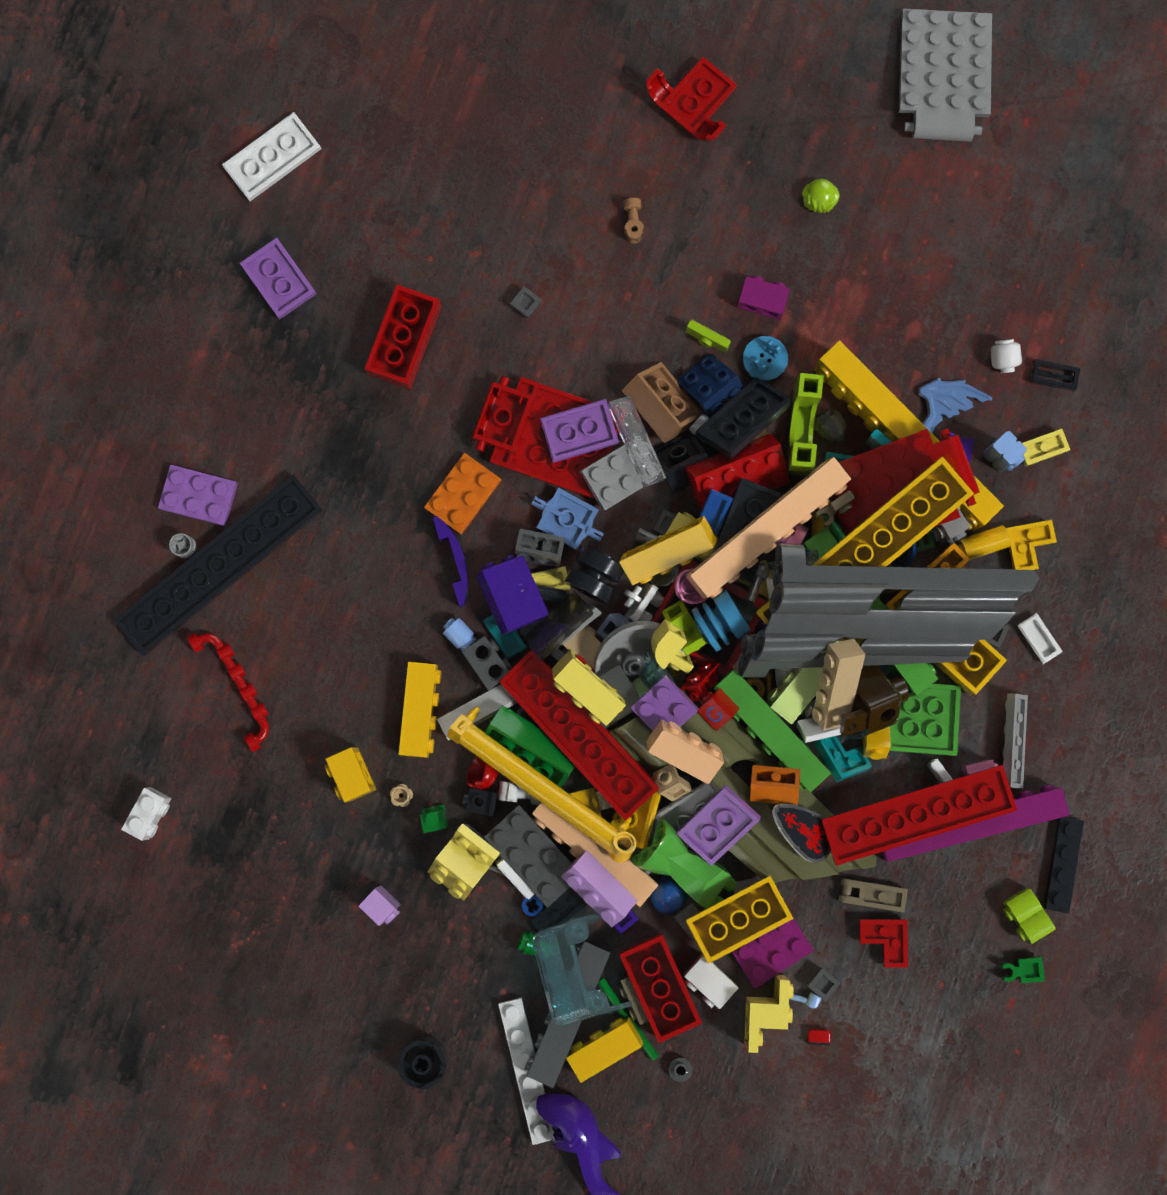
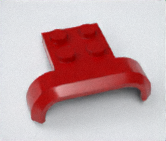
M704 57L700 59L675 89L667 83L664 73L658 68L646 80L647 93L653 102L697 139L704 142L715 141L726 128V124L721 120L714 122L710 118L735 91L737 84Z

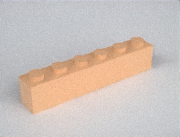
M542 803L532 813L535 816L533 821L542 829H545L547 826L553 832L551 836L561 845L564 842L571 847L569 852L576 858L588 850L638 900L635 904L639 907L658 887V883L641 868L635 866L630 859L623 863L612 860L608 851Z

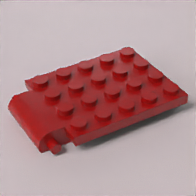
M501 376L499 384L492 382L471 437L477 441L475 449L483 452L486 445L491 446L494 450L489 463L595 500L580 471L611 453L614 445L553 463L540 418L594 402L520 377L516 390L507 387L510 380L507 377ZM609 408L618 435L625 413Z
M947 428L940 431L942 441L933 444L928 429L838 462L851 480L846 483L847 488L839 495L834 493L831 496L832 502L849 490L855 497L851 504L852 508L843 515L837 514L845 536L941 457L949 463L974 493L965 501L967 507L977 504L974 495L980 493L959 435L951 437L950 431ZM956 508L936 526L961 518L958 509Z

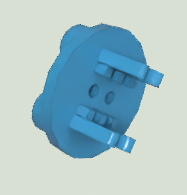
M761 336L747 344L743 352L742 364L751 377H757L764 382H770L784 372L788 364V353L785 346L778 339L771 336Z

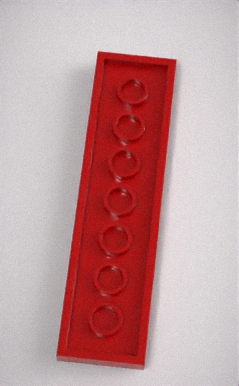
M531 650L499 681L625 821L658 791L659 787L651 776L601 722L599 724L596 723L589 716L590 711L584 706L582 708L578 707L571 700L573 696L567 691L561 692L553 684L555 680L553 679L551 667L535 650Z
M999 765L821 819L834 864L837 866L1018 810L1004 767Z

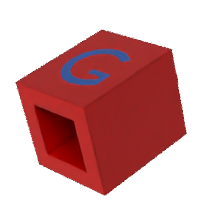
M719 688L714 694L709 691L700 700L703 704L697 712L715 731H718L733 718L740 708Z

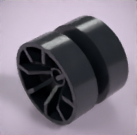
M582 547L575 561L585 570L581 571L571 568L564 583L598 602L607 604L614 590L604 581L608 580L618 583L624 570L609 555L598 550L594 551Z

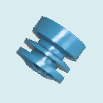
M726 589L713 598L716 608L711 609L706 602L702 603L706 614L702 615L697 607L692 609L697 628L705 641L716 652L722 649L717 640L721 637L726 645L730 644L727 636L728 632L731 631L737 639L741 638L743 634L751 632L745 618Z

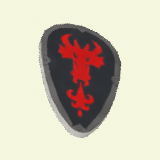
M779 804L774 806L772 814L780 833L803 859L816 863L828 857L831 851L821 819H824L823 816L795 804Z

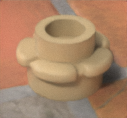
M398 784L397 787H393L390 791L391 802L395 806H407L413 797L412 790L408 789V786L405 784Z

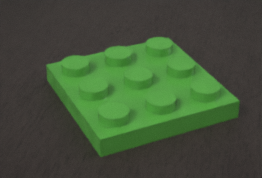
M931 684L918 695L909 697L908 701L901 703L898 722L890 726L891 748L889 751L957 756L961 686Z

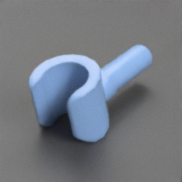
M810 992L808 998L793 994V999L790 1000L802 1002L811 1008H817L821 997Z

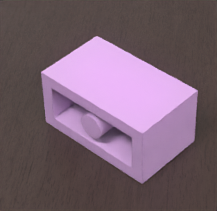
M380 885L367 896L359 907L380 926L384 922L388 925L400 913L397 908L401 904Z

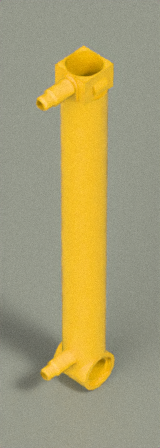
M478 706L470 710L466 716L461 714L451 725L447 735L457 744L460 743L608 851L612 860L623 863L630 859L636 848L635 837L631 833L625 832L632 821L631 817L626 821L624 819L621 820L618 826L614 827L473 724V720L480 712ZM618 844L624 845L627 850L620 849Z

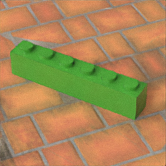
M734 668L713 686L716 691L721 688L740 708L733 717L738 722L743 719L748 725L745 728L754 739L758 736L764 742L761 747L770 756L775 754L780 759L777 763L780 767L801 769L799 788L802 791L807 788L811 793L831 774L744 678L740 677V674Z

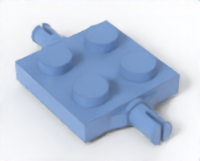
M560 488L557 489L554 497L548 503L535 496L534 501L531 503V505L543 511L542 518L536 528L545 534L564 537V544L576 551L582 540L587 536L600 542L601 537L604 535V533L593 528V520L599 509Z

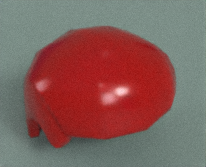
M476 756L467 773V785L481 790L489 788L496 781L498 771Z

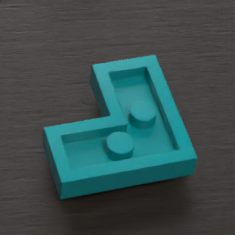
M837 736L813 741L836 782L865 772L872 767L868 758L863 757L861 746L845 752Z

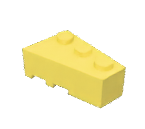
M570 649L552 668L553 679L555 680L553 684L561 692L567 691L573 696L571 700L578 707L582 708L584 706L590 711L589 716L596 723L602 722L607 726L626 706L625 700L608 683L591 671L592 668L588 664L584 665L575 657L576 653Z

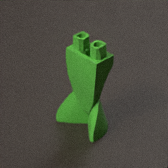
M662 817L658 822L651 846L640 851L630 859L635 866L641 869L671 876L690 897L705 909L724 900L718 895L723 888L730 892L737 885V882L724 866L718 862L711 866L698 853L687 850L683 840L677 835L673 826Z

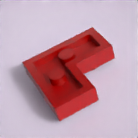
M859 919V943L883 944L884 968H908L907 919Z

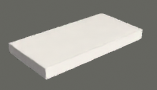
M293 112L223 163L222 166L246 198L252 201L320 151L321 146Z

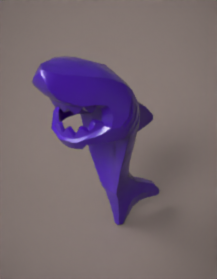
M546 1093L539 1095L536 1102L537 1111L551 1127L556 1129L551 1143L555 1148L577 1153L582 1175L590 1194L621 1195L609 1187L604 1181L601 1172V1163L605 1160L620 1158L621 1152L613 1142L599 1131L596 1118L590 1107L583 1101L565 1094Z

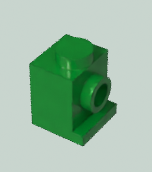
M445 805L421 809L422 814H420L423 833L449 827Z

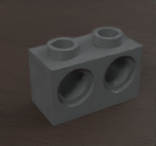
M519 529L515 558L523 555L526 562L559 568L565 538Z
M484 636L462 651V653L490 691L500 684L499 681L512 669V666L506 657L503 659L499 657L497 651L500 649L493 638L488 640ZM487 647L489 655L485 659H479L476 655L478 648ZM497 665L501 667L502 674L500 677L492 678L490 676L489 670L492 666Z

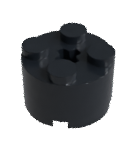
M419 1036L407 1043L399 1056L398 1072L401 1079L407 1085L415 1088L428 1089L433 1087L440 1081L446 1071L448 1064L447 1051L443 1044L432 1036ZM420 1058L428 1061L426 1067L424 1064H418Z

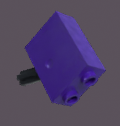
M515 555L508 556L502 559L501 564L496 566L494 562L487 564L481 568L482 571L476 576L501 635L543 620L548 616L549 613L543 600L556 603L565 602V590L536 585L523 555L515 558Z

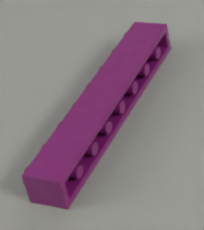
M1054 784L1040 787V792L1032 793L1031 790L1017 793L1018 797L1014 798L1018 811L883 851V859L889 862L1069 816L1070 813L1063 788H1055Z

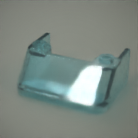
M599 914L573 919L539 931L533 937V949L552 1020L558 1025H569L633 1006L632 1001L609 1006L608 999L602 991H586L574 945L587 939L589 934L588 925L602 920Z

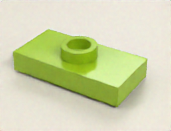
M690 320L687 326L686 333L699 339L698 342L708 348L712 346L726 354L731 343L728 338L694 320Z

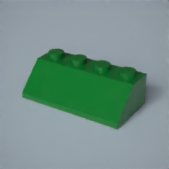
M503 705L485 731L487 735L559 787H562L575 767L543 730Z

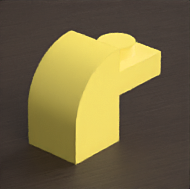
M665 619L655 630L651 639V647L656 661L662 669H665L670 664L675 670L679 671L681 669L688 674L694 666L690 656L681 651L687 643L683 630Z

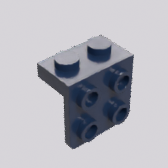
M708 354L678 380L679 385L699 402L703 412L709 418L744 389L738 375L713 354Z

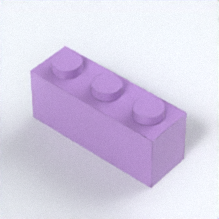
M588 850L581 854L561 876L611 927L625 918L638 901Z

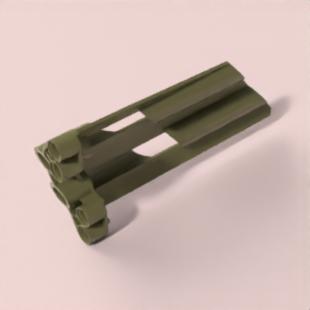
M682 690V692L690 699V694L688 690ZM691 700L698 708L703 704L701 701ZM696 712L680 727L681 730L687 733H695L707 744L713 743L721 749L724 764L712 781L719 790L726 784L761 816L760 821L728 851L762 880L768 876H771L774 883L789 879L807 880L838 875L839 872L845 870L867 869L876 866L877 857L874 854L836 866L831 852L823 861L812 863L803 859L780 833L772 814L774 806L779 804L751 802V788L731 769L733 763L741 760H749L758 766L780 767L777 764L779 761L773 755L770 756L761 747L762 744L756 738L754 739L734 717L718 731H715ZM638 715L626 721L622 719L608 729L650 776H653L654 772L669 764L648 753L646 741L653 731ZM799 788L798 806L812 810L824 818L834 816L807 788L803 791Z

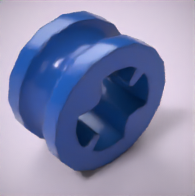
M534 894L530 899L525 897L522 902V909L528 916H537L543 909V902ZM536 899L539 909L537 911L534 909V912L529 911V906L526 905V902Z

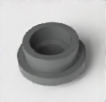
M629 654L623 660L622 668L628 676L636 677L644 672L646 662L639 654ZM633 664H638L636 668H631Z
M682 1057L672 1060L669 1065L671 1078L677 1082L687 1081L692 1075L691 1063ZM683 1066L685 1072L678 1074L676 1072L677 1067Z

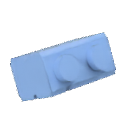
M1006 431L983 452V456L989 462H993L992 466L998 472H1003L1005 469L1010 472L1025 459L1023 454L1027 448L1020 441L1017 442V438L1010 431Z

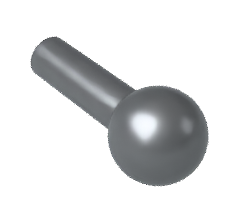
M759 563L754 580L750 585L745 602L748 604H754L761 582L769 576V568L764 563Z

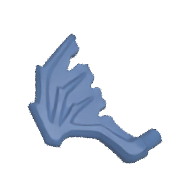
M940 378L935 379L918 389V395L926 401L928 412L922 424L933 433L936 425L942 421L941 414L951 418L952 416L959 415L958 410L966 412L973 408V402L968 398H975L983 403L987 400L991 401L992 397L966 384L965 380L941 381Z

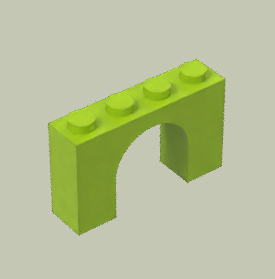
M800 373L794 384L786 460L788 475L806 477L815 468L817 444H813V428L816 409L822 398L824 375Z

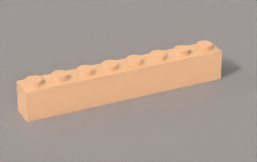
M835 457L825 460L690 571L686 578L702 598L716 597L723 591L721 587L726 582L731 584L741 576L739 572L743 568H751L759 561L757 557L763 552L767 554L777 546L775 544L777 540L781 537L785 539L794 532L793 527L798 523L802 525L812 517L810 513L816 508L820 510L830 502L828 498L834 493L835 495L842 493L847 488L846 483L851 478Z

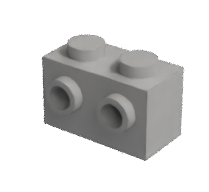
M959 507L957 509L961 518L935 526L930 530L933 539L936 542L939 541L941 545L945 542L951 545L967 535L965 530L969 529L970 525Z

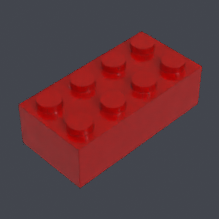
M396 284L365 366V371L369 376L411 390L442 308L440 299Z
M771 434L751 441L732 459L720 453L686 467L695 502L700 511H702L711 488L733 497L740 478L747 479L771 490L790 484L781 444Z
M662 932L619 951L620 958L658 1043L702 1024Z

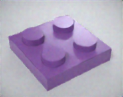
M666 675L631 706V709L652 731L661 719L668 723L670 721L681 727L699 709Z

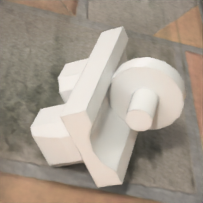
M646 583L643 588L636 585L633 592L626 589L624 594L629 598L624 605L629 609L625 617L632 622L650 621L653 615L645 609L649 603L657 608L662 604L664 597L657 591L659 588L654 584Z

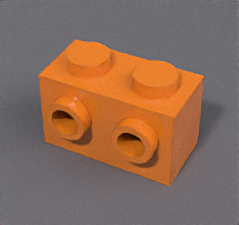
M753 765L750 801L795 804L798 806L801 769Z

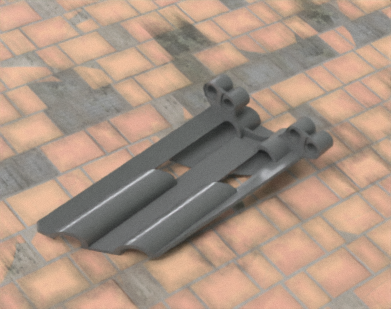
M778 544L775 552L777 567L774 568L772 577L774 590L770 598L771 615L765 630H760L757 634H743L741 640L743 655L739 659L740 677H765L769 669L823 667L826 653L821 652L828 648V644L835 643L841 638L863 639L859 644L865 653L863 666L963 662L970 657L972 647L979 640L992 639L1016 613L1013 611V606L1017 599L1026 592H1032L1040 578L1035 570L806 565L805 548L802 544ZM885 589H909L900 600L896 610H870L875 599Z

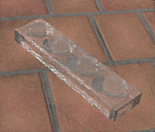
M631 396L610 401L608 404L609 410L642 486L646 487L664 481L666 476Z

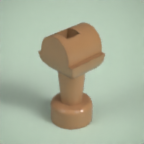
M628 198L623 201L624 210L628 212V222L625 225L624 235H626L628 242L636 244L641 241L642 234H644V225L639 221L638 211L642 207L641 199Z

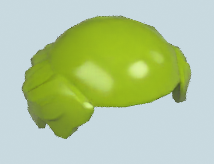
M822 178L815 179L807 184L802 191L803 203L806 208L820 214L832 210L837 204L840 195L836 186L829 180Z

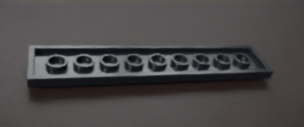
M293 474L114 619L115 623L142 656L147 655L324 510Z

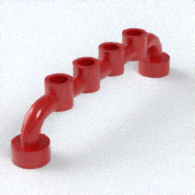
M196 633L191 634L187 639L196 653L204 649V643L213 644L231 678L238 687L240 694L260 726L259 733L254 735L251 732L244 736L246 743L254 753L261 748L260 743L266 739L269 733V724L265 717L269 713L263 703L258 704L254 696L258 694L252 683L246 684L243 676L246 675V672L240 663L235 665L231 657L235 653L229 643L224 645L219 637L214 634L205 633L199 636Z

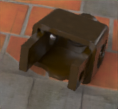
M878 665L863 666L852 711L841 716V735L844 737L862 731L867 736L896 724L899 718L900 705L908 701L909 698L908 687L904 679L900 675L887 678Z

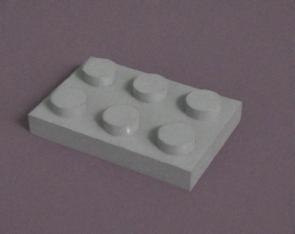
M639 436L580 471L602 511L607 510L662 476Z

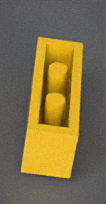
M621 1017L609 1024L611 1028L604 1032L600 1029L589 1036V1041L584 1044L580 1041L570 1047V1052L566 1059L580 1083L642 1047L643 1040L629 1017L624 1020Z

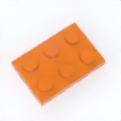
M464 453L424 508L434 516H438L445 524L462 535L502 479Z

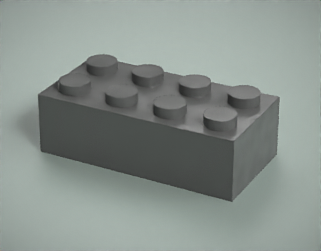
M521 805L517 806L484 837L493 848L500 852V856L547 908L570 888L561 876L572 862L541 827L533 821L532 817Z

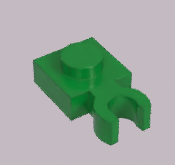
M1040 956L1017 958L1016 966L1007 962L1000 964L1001 968H1010L1011 970L1009 976L1002 977V980L1006 982H1011L1016 977H1019V983L1021 984L1045 981L1043 961Z

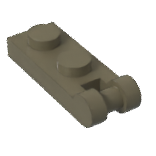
M847 878L841 879L843 888L842 894H839V902L905 913L908 889ZM852 887L859 888L858 897L851 896Z

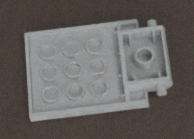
M919 9L902 10L899 113H913V122H905L904 131H911L912 139L972 142L974 135L982 134V126H975V117L989 118L991 115L992 13Z

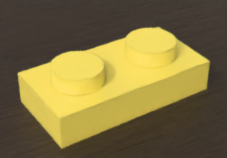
M1063 429L1022 443L1027 448L1023 454L1025 457L1023 460L1025 467L1070 451Z

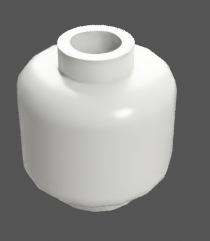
M1014 339L995 341V345L990 348L992 367L1001 369V373L1014 372L1015 367L1021 365V347L1019 343L1014 342Z

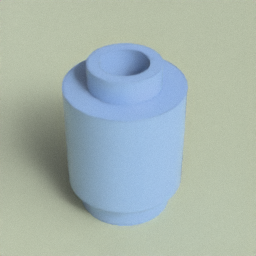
M451 618L443 626L445 629L443 635L457 649L460 648L464 651L477 640L473 636L474 632L460 618L457 620Z

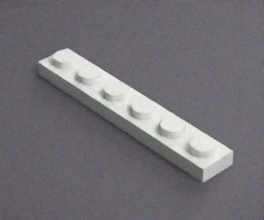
M522 997L501 1002L498 1005L532 1144L550 1141L553 1138L554 1127H551L539 1115L536 1108L538 1096L545 1094L544 1086L542 1083L527 1077L528 1070L524 1069L529 1056H535V1049Z

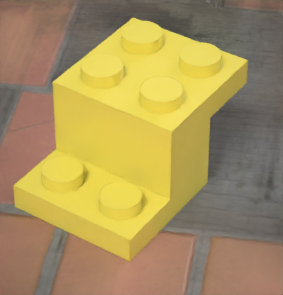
M462 824L453 838L436 857L427 872L434 882L442 883L446 886L453 897L461 898L464 901L496 860L500 852Z
M784 974L775 975L774 998L746 997L744 1045L750 1053H758V1046L763 1045V1032L760 1028L788 1030V1023H792L793 1010L790 1008L789 999H793V984L790 983V980Z

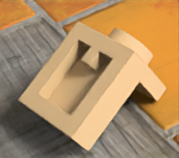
M671 764L653 773L655 783L659 787V794L672 802L692 791L690 783L681 778L677 773L676 767Z

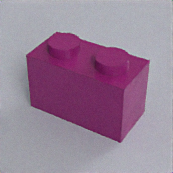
M746 276L737 308L781 320L790 289L780 282L769 283L759 276Z

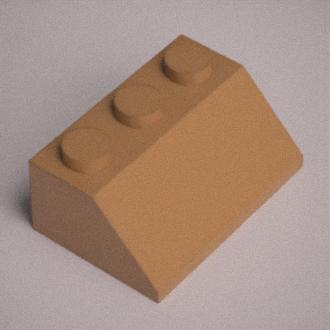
M662 362L637 374L622 390L628 401L635 406L642 418L648 422L656 435L664 443L677 437L704 414Z

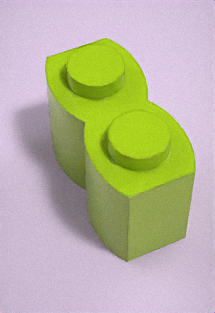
M1026 887L1003 901L1005 905L1003 911L1010 921L1014 920L1018 926L1016 932L1023 942L1027 940L1028 943L1033 944L1056 930L1030 888Z

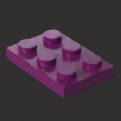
M793 918L732 951L753 987L757 988L813 952L814 949Z

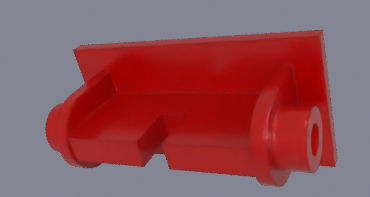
M701 663L697 666V670L686 678V682L680 690H688L691 700L700 701L708 692V689H711L719 680V672L716 668L721 663Z

